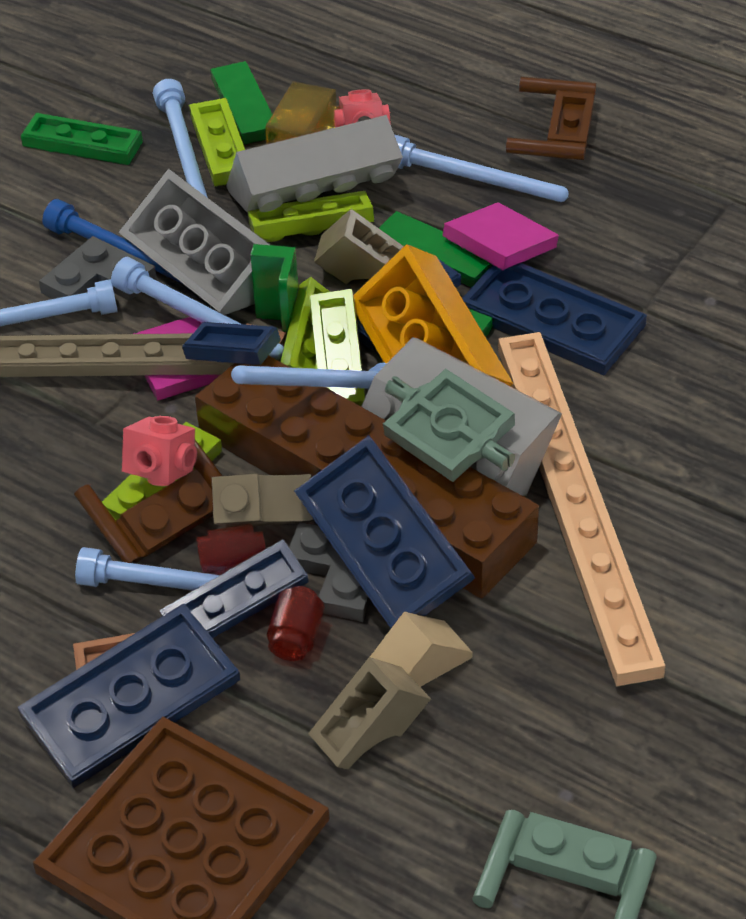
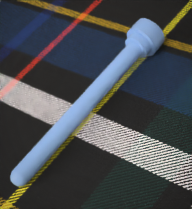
M164 79L158 82L153 89L156 106L167 114L186 182L207 197L181 111L185 103L182 85L177 80Z
M395 135L403 156L398 166L400 169L403 166L410 167L412 164L557 202H564L568 198V190L563 186L417 149L416 144L410 143L409 138Z
M130 257L122 258L112 272V286L127 294L143 292L201 323L241 324L149 277L145 266ZM278 343L269 356L280 360L284 346Z
M111 279L95 282V287L87 288L88 292L0 309V326L91 309L92 313L100 311L101 315L118 312Z
M378 363L369 371L240 365L232 370L231 377L237 384L369 389L374 376L387 363Z
M87 547L80 549L75 571L76 583L79 585L97 587L99 583H107L109 579L192 591L220 576L112 561L110 555H103V550ZM298 588L276 602L297 604L302 599V590Z

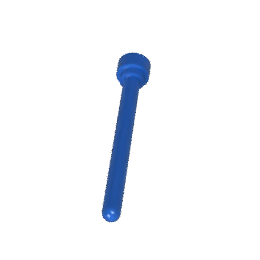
M54 199L47 205L42 218L45 228L57 234L74 232L87 239L94 236L154 265L156 272L180 282L129 240L80 218L73 205L60 199Z

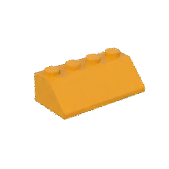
M406 244L354 294L356 314L384 363H388L414 337L509 386L513 384L437 256Z

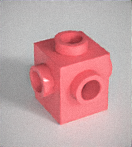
M363 89L348 92V96L339 97L340 109L334 110L335 127L356 123L362 116H368L372 119L387 115L390 122L388 104L382 105L378 94L372 93L371 90Z
M169 416L147 417L123 428L122 472L147 478L148 483L156 486H168L175 482V480L193 471V466L197 459V449L194 445L195 428L177 424V419Z

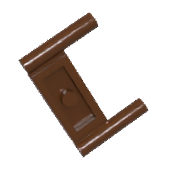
M521 76L519 92L556 95L547 141L507 137L506 153L584 160L597 83Z
M196 440L194 445L197 449V459L193 466L195 470L121 513L120 518L117 520L114 519L89 484L80 487L74 493V496L122 562L137 564L142 558L213 516L212 477H219L222 474Z

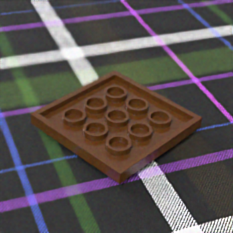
M162 716L33 861V865L37 875L110 919H251L330 820L329 808Z

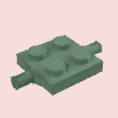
M445 368L431 382L418 388H412L397 376H393L392 381L389 380L387 382L385 392L398 399L402 404L399 410L383 423L384 435L452 482L481 458H486L502 471H507L508 467H511L514 463L515 454L498 445L497 441L515 426V413Z

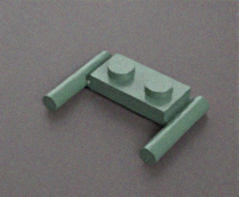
M507 810L472 900L479 907L491 908L508 863H511L516 867L613 896H621L614 919H637L657 856L653 851L646 848L631 849L632 841L533 812H530L529 817L525 818L522 813L516 810Z

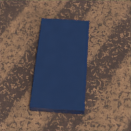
M522 263L504 270L492 265L462 297L468 309L493 318L492 328L510 336L540 332L548 352L601 375H605L646 326V314Z
M370 435L294 490L390 628L394 626L403 612L425 616L475 579L474 575Z
M185 603L17 708L21 718L72 788H75L132 751L162 716L174 723L240 681V672Z

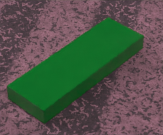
M246 61L210 69L211 80L220 99H227L244 145L279 136L278 124Z
M35 113L21 134L22 146L125 165L131 163L143 143L142 131Z
M398 211L379 227L380 230L402 246L408 244L437 256L439 260L461 274V283L469 287H473L493 265L442 236L443 231Z

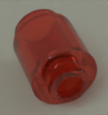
M251 523L208 530L206 536L196 537L202 573L214 572L215 575H222L266 549L263 532H254Z
M296 586L279 593L267 631L268 648L275 656L284 660L299 661L304 659L306 653L313 649L325 609L323 601L313 590L303 586Z

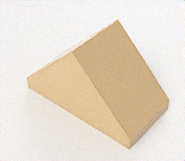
M403 612L370 657L402 667L421 687L472 658V651L444 620Z

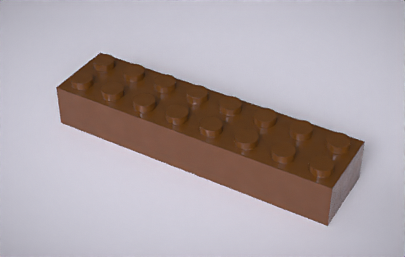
M269 355L261 365L234 363L195 396L199 429L221 439V446L269 475L311 474L314 476L370 435L474 575L475 579L463 587V589L480 599H483L537 543L538 504L471 467L452 482L386 437L383 423L386 420L327 387L237 384L232 380V370L240 365L290 368Z

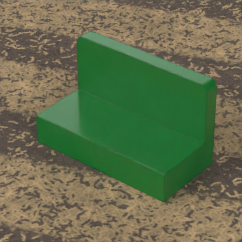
M253 244L250 256L256 318L281 320L282 332H286L287 337L299 289L296 247Z

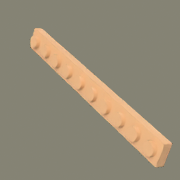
M541 333L499 338L498 352L502 364L513 382L511 387L562 413L539 469L616 687L664 678V660Z

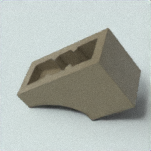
M350 209L321 235L314 262L327 273L348 284L351 280L371 279L404 246Z
M245 474L212 477L214 524L224 528L315 522L294 492L295 489L312 478L313 475Z
M369 657L308 734L337 767L349 769L357 759L379 742L392 736L401 737L431 698L402 667Z

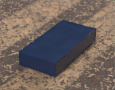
M202 322L184 343L182 349L185 358L190 360L261 365L281 339L277 327Z

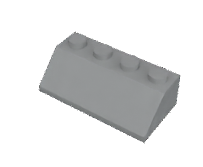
M387 115L236 152L226 186L229 193L246 212L259 209L261 212H268L280 207L284 202L295 199L298 202H307L318 197L323 192L335 190L337 193L345 192L354 188L358 183L370 180L373 183L384 182L394 176L403 156Z
M168 169L119 233L221 314L226 315L255 304L250 255L253 244H270Z
M412 337L374 376L362 407L387 421L399 410L402 404L398 399L385 392L386 384L389 380L392 381L393 376L399 377L400 380L412 388H418L431 382L446 368L515 413V426L497 441L498 445L515 454L512 466L508 467L507 471H502L486 458H481L470 467L514 492L526 496L562 413L434 346Z

